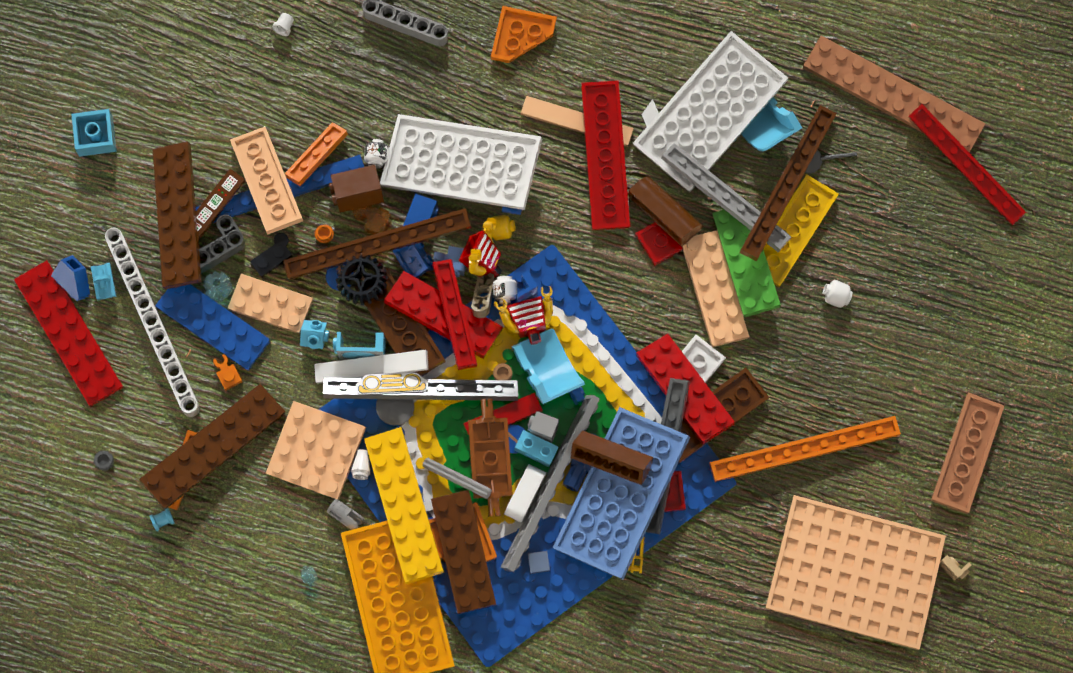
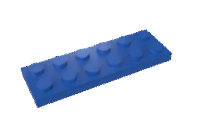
M191 284L167 289L155 305L158 310L222 354H225L229 359L247 371L250 370L271 342L268 337Z

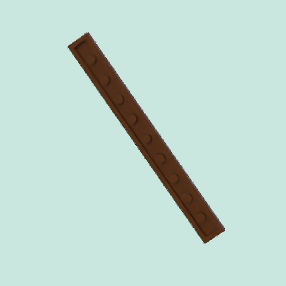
M821 105L819 106L742 246L741 254L757 262L837 113Z
M465 208L283 260L287 278L291 280L346 264V259L350 262L353 261V256L359 259L360 254L364 258L368 255L375 256L470 229L471 224L467 209Z

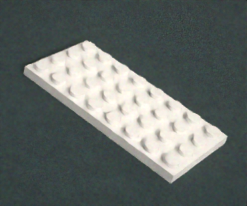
M730 31L638 136L633 145L690 193L695 185L661 159L662 155L675 143L707 170H710L788 81V77Z
M398 114L389 147L388 161L385 163L380 185L382 187L525 210L542 137Z

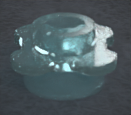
M303 566L300 573L304 583L312 586V583L318 579L317 574L312 566Z

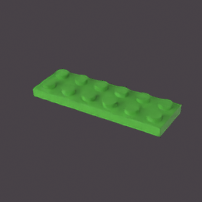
M725 209L712 213L743 316L748 317L781 307L764 250L757 262L740 253L751 230Z

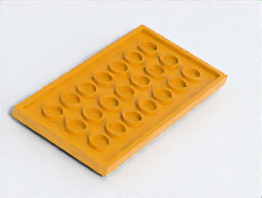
M388 521L342 532L341 537L374 673H433L455 667L433 576L413 583H405Z

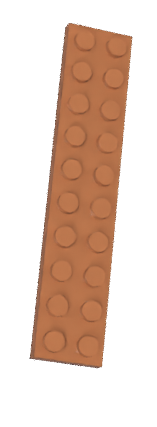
M822 35L803 65V69L920 132L922 131L908 116L923 104L968 152L972 149L986 124Z

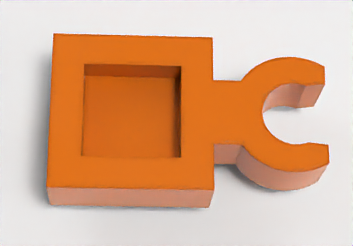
M223 354L224 362L222 364H219L216 359H213V362L218 369H221L216 374L226 391L243 381L234 364L228 366L229 360Z

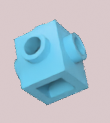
M304 320L301 327L300 346L323 349L324 343L329 341L330 331L326 330L327 323L319 320Z

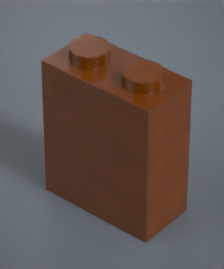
M375 165L331 175L332 183H329L331 194H334L332 195L334 206L338 205L340 213L384 203Z

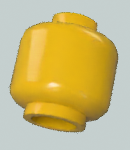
M508 215L491 217L497 219V226L493 230L492 238L496 241L510 239L512 232L516 231L514 220H510Z

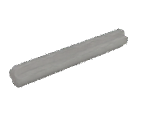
M426 458L422 466L486 499L489 498L492 492L490 488L430 458Z

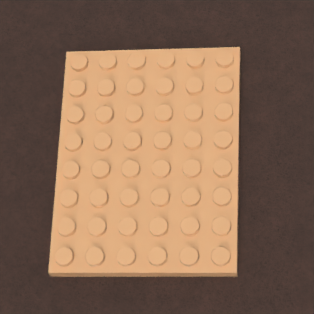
M794 495L765 609L919 650L946 536Z

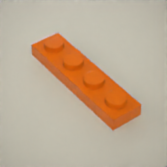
M332 122L286 171L285 177L301 186L348 135L347 130Z

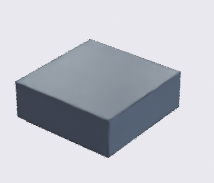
M547 551L528 553L530 574L550 571Z

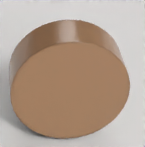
M498 364L493 370V377L495 380H511L512 369L507 364Z

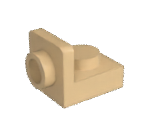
M947 555L940 561L939 565L954 581L958 577L962 580L970 573L968 570L971 566L970 562L960 569L958 567L959 563L953 557Z

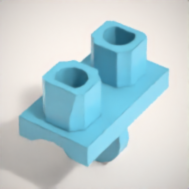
M111 264L91 266L97 301L116 297Z

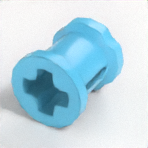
M168 508L159 514L150 515L156 531H159V528L167 524L175 523Z

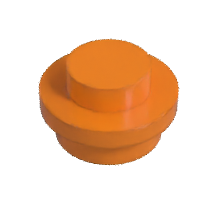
M320 225L315 230V238L320 243H329L334 237V231L329 225Z

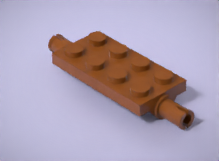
M481 399L482 417L477 420H468L472 480L492 490L489 498H487L488 517L494 516L493 508L495 509L496 517L501 516L499 499L505 496H513L507 418H496L494 416L493 399L487 400L488 407H486V399ZM473 492V499L484 498Z

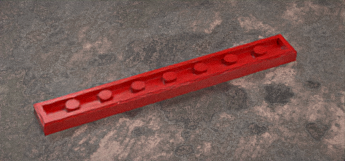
M923 104L908 116L1011 225H1014L1027 213Z

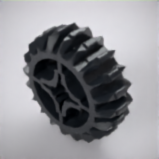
M360 254L359 259L353 256V261L351 262L346 259L347 265L340 266L342 271H337L339 277L336 278V283L339 284L337 289L341 291V296H346L348 302L353 299V304L355 305L358 301H360L361 305H364L365 301L371 304L372 298L378 301L377 294H384L382 289L387 288L385 282L388 281V277L385 276L387 271L383 269V264L378 263L377 258L371 260L370 255L365 259L362 254ZM365 268L373 270L377 275L367 273ZM362 274H363V276H364L365 279H363L364 281H362V286H361L359 280L362 278ZM347 285L358 287L359 292L350 289Z

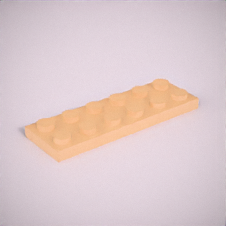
M266 127L230 139L267 235L303 222Z
M718 231L693 236L683 245V253L711 346L716 347L748 339L749 334Z

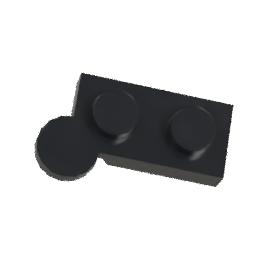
M277 233L274 236L275 244L250 261L261 278L283 264V260L293 257L286 247L289 243V238L285 233Z

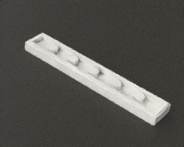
M427 350L315 364V381L317 384L324 383V378H363L370 374L408 373L429 370Z

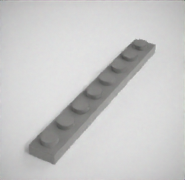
M675 143L662 155L661 159L748 229L752 230L761 214L759 210ZM776 225L767 244L779 252L789 242L791 236Z

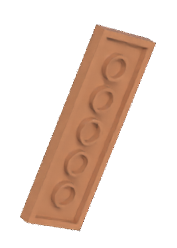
M971 393L966 394L931 501L966 514L969 513L1004 405Z

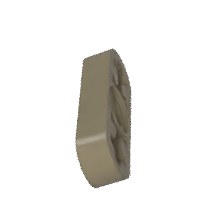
M491 273L477 277L471 304L472 313L477 318H484L490 312L493 298L492 283L495 281L494 275ZM481 293H488L485 297L479 296Z

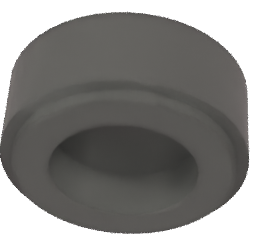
M99 451L94 457V464L99 470L107 471L113 467L114 457L108 451Z

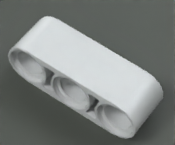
M530 464L527 466L504 515L521 523L523 522L546 476V472Z

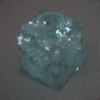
M214 271L213 274H209L204 280L205 294L213 300L217 299L222 302L232 292L231 278L223 272L219 274Z

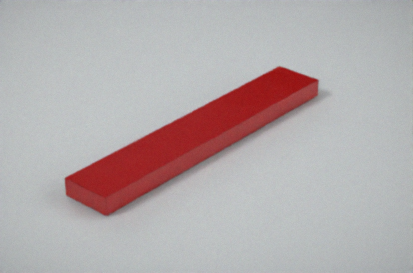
M452 259L433 262L432 265L457 369L463 370L477 367Z

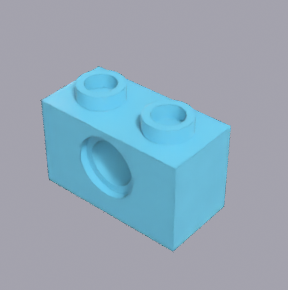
M523 430L514 451L549 467L558 446Z

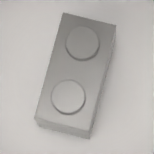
M537 411L535 416L531 415L528 431L552 443L558 429L559 419Z

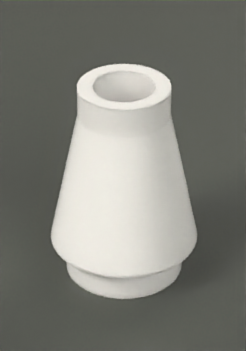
M357 450V455L351 469L354 479L366 480L368 475H370L367 450Z

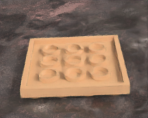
M293 401L266 474L339 500L366 427Z

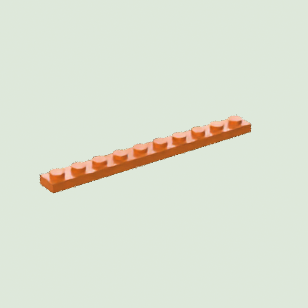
M892 416L713 461L709 465L714 482L900 436L901 433L896 417Z

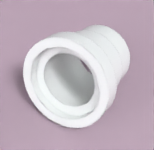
M282 13L277 22H274L272 29L281 36H288L294 21L293 17L287 13Z

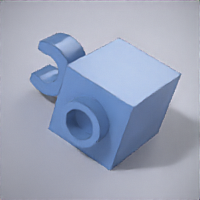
M449 246L448 254L434 252V262L452 259L456 277L464 276L466 266L459 261L464 248Z

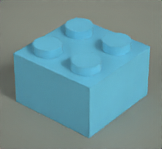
M109 109L71 114L75 150L79 157L117 152L113 116Z

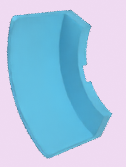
M774 97L741 133L745 140L759 151L768 150L802 128L793 112L783 107L779 109L776 106L777 101Z
M552 328L539 333L542 341L538 344L531 345L529 339H526L511 346L521 368L529 374L527 380L533 390L535 389L538 399L543 404L585 385L572 366L555 330Z

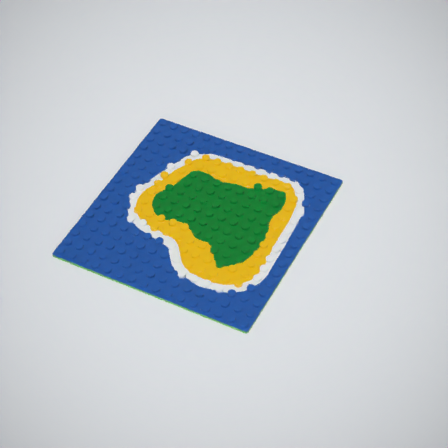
M554 245L548 246L507 275L517 282V293L524 290L521 284V274L526 271L530 272L538 286L537 297L542 296L541 287H543V293L547 294L550 292L549 286H551L553 292L550 297L553 303V314L550 324L546 326V330L550 328L555 330L568 359L579 377L584 381L585 385L581 386L585 393L584 398L586 395H594L599 398L598 408L589 419L590 424L586 432L605 439L619 407L661 424L666 395L637 358L635 349ZM482 293L479 296L485 297L488 295V293ZM493 298L490 312L486 317L503 326V329L484 359L475 355L477 367L458 370L451 341L433 330L428 331L446 362L421 376L424 379L495 380L493 377L494 368L498 364L504 363L512 369L511 380L518 381V399L532 393L536 395L535 389H532L527 380V377H529L528 372L521 368L511 347L529 339V337L520 338L518 334H513L503 325L499 314L500 310L494 306L496 300ZM516 299L511 301V304L516 303ZM472 301L465 306L471 308ZM496 301L498 307H501L502 305L499 304V301ZM569 393L544 404L538 399L542 408L540 413L559 419L558 429L552 444L558 446V449L549 467L520 453H510L513 494L529 464L546 472L547 475L582 404L575 405ZM334 398L318 409L366 427L358 450H367L364 438L401 427L429 520L435 518L431 502L432 498L468 490L424 468L422 465L426 458H430L472 479L470 442L464 423L482 415L480 400H414L415 408L413 415L402 426L386 424L380 419L376 411L377 399ZM493 401V410L514 401ZM530 417L512 424L519 425L530 433L528 431ZM708 444L680 464H677L674 471H681L686 510L664 512L660 535L645 532L643 536L645 537L643 554L736 486L734 478L714 482L709 463L717 461L719 458ZM369 458L370 475H368V479H354L351 469L347 478L378 521L384 522L387 521V517ZM571 463L566 466L564 477L555 488L556 493L549 500L546 506L547 511L540 518L538 529L529 540V548L526 552H523L520 558L521 564L514 572L505 571L500 568L522 525L521 522L504 515L512 496H505L499 499L501 516L495 517V509L493 508L494 516L488 517V499H473V492L469 490L472 504L476 502L478 504L497 555L496 559L486 562L496 601L495 606L458 614L446 562L442 559L440 560L444 573L433 576L441 607L487 668L494 665L613 577L609 573L553 548L579 491H571L563 486V482L571 468ZM639 547L636 551V556H639ZM547 551L550 571L530 574L528 553Z

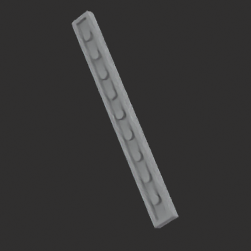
M594 395L585 396L500 567L505 571L514 572L520 566V558L523 552H526L529 548V540L536 533L538 522L547 511L546 506L549 500L554 497L556 493L555 488L563 479L566 466L572 461V458H570L572 443L582 430H587L590 424L589 419L598 408V397Z

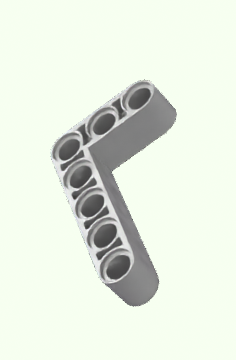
M386 0L363 1V14L367 20L436 46H444L448 42V31L443 24L385 3ZM369 7L375 8L372 12L367 11ZM388 13L393 15L390 18L384 17V15ZM403 20H408V21H410V22H409L408 24H406V25L401 24V22H402ZM422 26L427 28L425 31L418 30ZM437 33L444 34V36L441 38H438L435 35Z

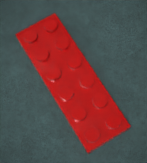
M403 271L384 299V303L450 340L439 290ZM463 304L474 353L484 359L501 333L503 326L487 317H475L472 309Z
M668 333L636 352L637 358L666 396L670 378L690 381L683 419L702 445L735 424V421Z

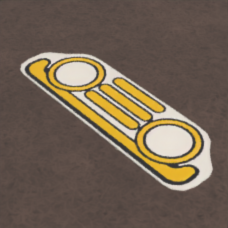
M412 372L370 374L364 376L356 384L358 394L423 392L428 389V381L418 373Z

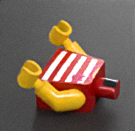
M488 217L487 221L483 223L484 230L469 237L459 258V261L469 269V272L478 277L491 273L495 278L502 272V269L497 265L501 254L492 240L493 230L497 226L496 218Z
M549 286L550 292L547 294L543 293V287H541L542 296L511 305H507L506 300L501 298L503 301L501 307H498L496 301L494 302V306L500 310L499 314L503 325L513 334H518L520 338L528 336L531 345L542 341L539 333L546 331V326L550 324L553 314V303L550 297L553 292L551 286Z

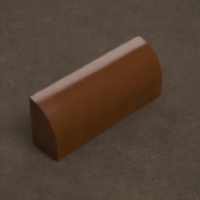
M649 176L642 178L628 190L629 199L681 247L703 228L699 221Z

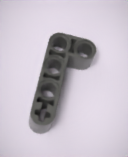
M222 215L217 220V227L222 237L199 249L200 258H207L205 263L200 264L201 274L240 252L245 247L243 235L233 218L229 215ZM226 222L231 223V225H230L229 228H227V229H223V228H222V225H223L224 223H226ZM234 238L240 239L238 244L231 243ZM217 248H224V251L221 254L215 253V250Z

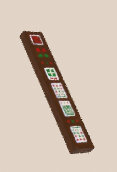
M232 169L227 171L196 211L198 241L246 181Z

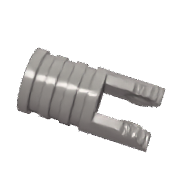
M335 499L327 510L328 514L350 530L357 529L358 525H361L365 520L338 499Z

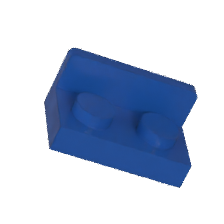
M423 242L392 250L403 270L416 278H419L427 271L434 270L432 265L434 261L425 252Z

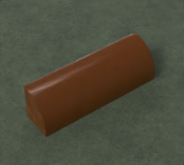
M583 430L572 443L570 457L639 485H642L653 461L652 456Z

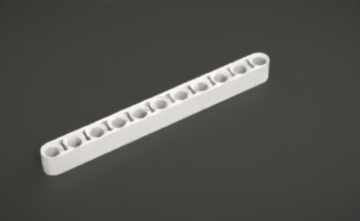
M110 228L105 233L106 242L181 410L186 416L194 417L200 410L198 401L123 234L117 228ZM115 235H118L119 239L115 242H112L111 238ZM127 252L124 258H118L119 253ZM128 269H134L131 275L125 274ZM136 285H141V286H142L139 291H137V292H134V291H133L134 286H136ZM143 302H149L147 308H140V305ZM150 319H157L154 325H148ZM158 335L164 336L161 342H155V338ZM171 352L172 355L169 359H163L164 353ZM173 369H179V373L176 376H170V372ZM186 386L187 390L184 393H178L179 387ZM188 403H194L195 406L192 410H185Z

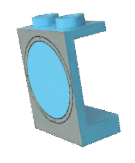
M337 332V338H333L334 353L338 355L339 360L385 355L386 341L384 333H376L375 348L343 347L344 341L341 332Z

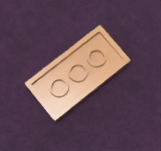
M241 274L228 310L300 334L303 321L306 320L313 298Z

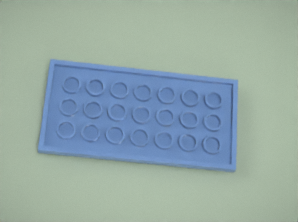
M619 407L605 439L652 456L653 461L650 471L643 484L639 485L591 466L553 548L623 580L690 437Z

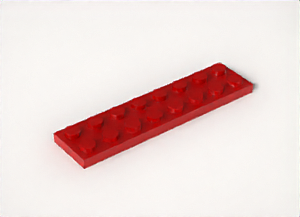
M619 80L581 83L592 231L630 228Z
M46 260L15 278L14 281L86 402L92 407L124 387L66 290L51 277L54 270Z

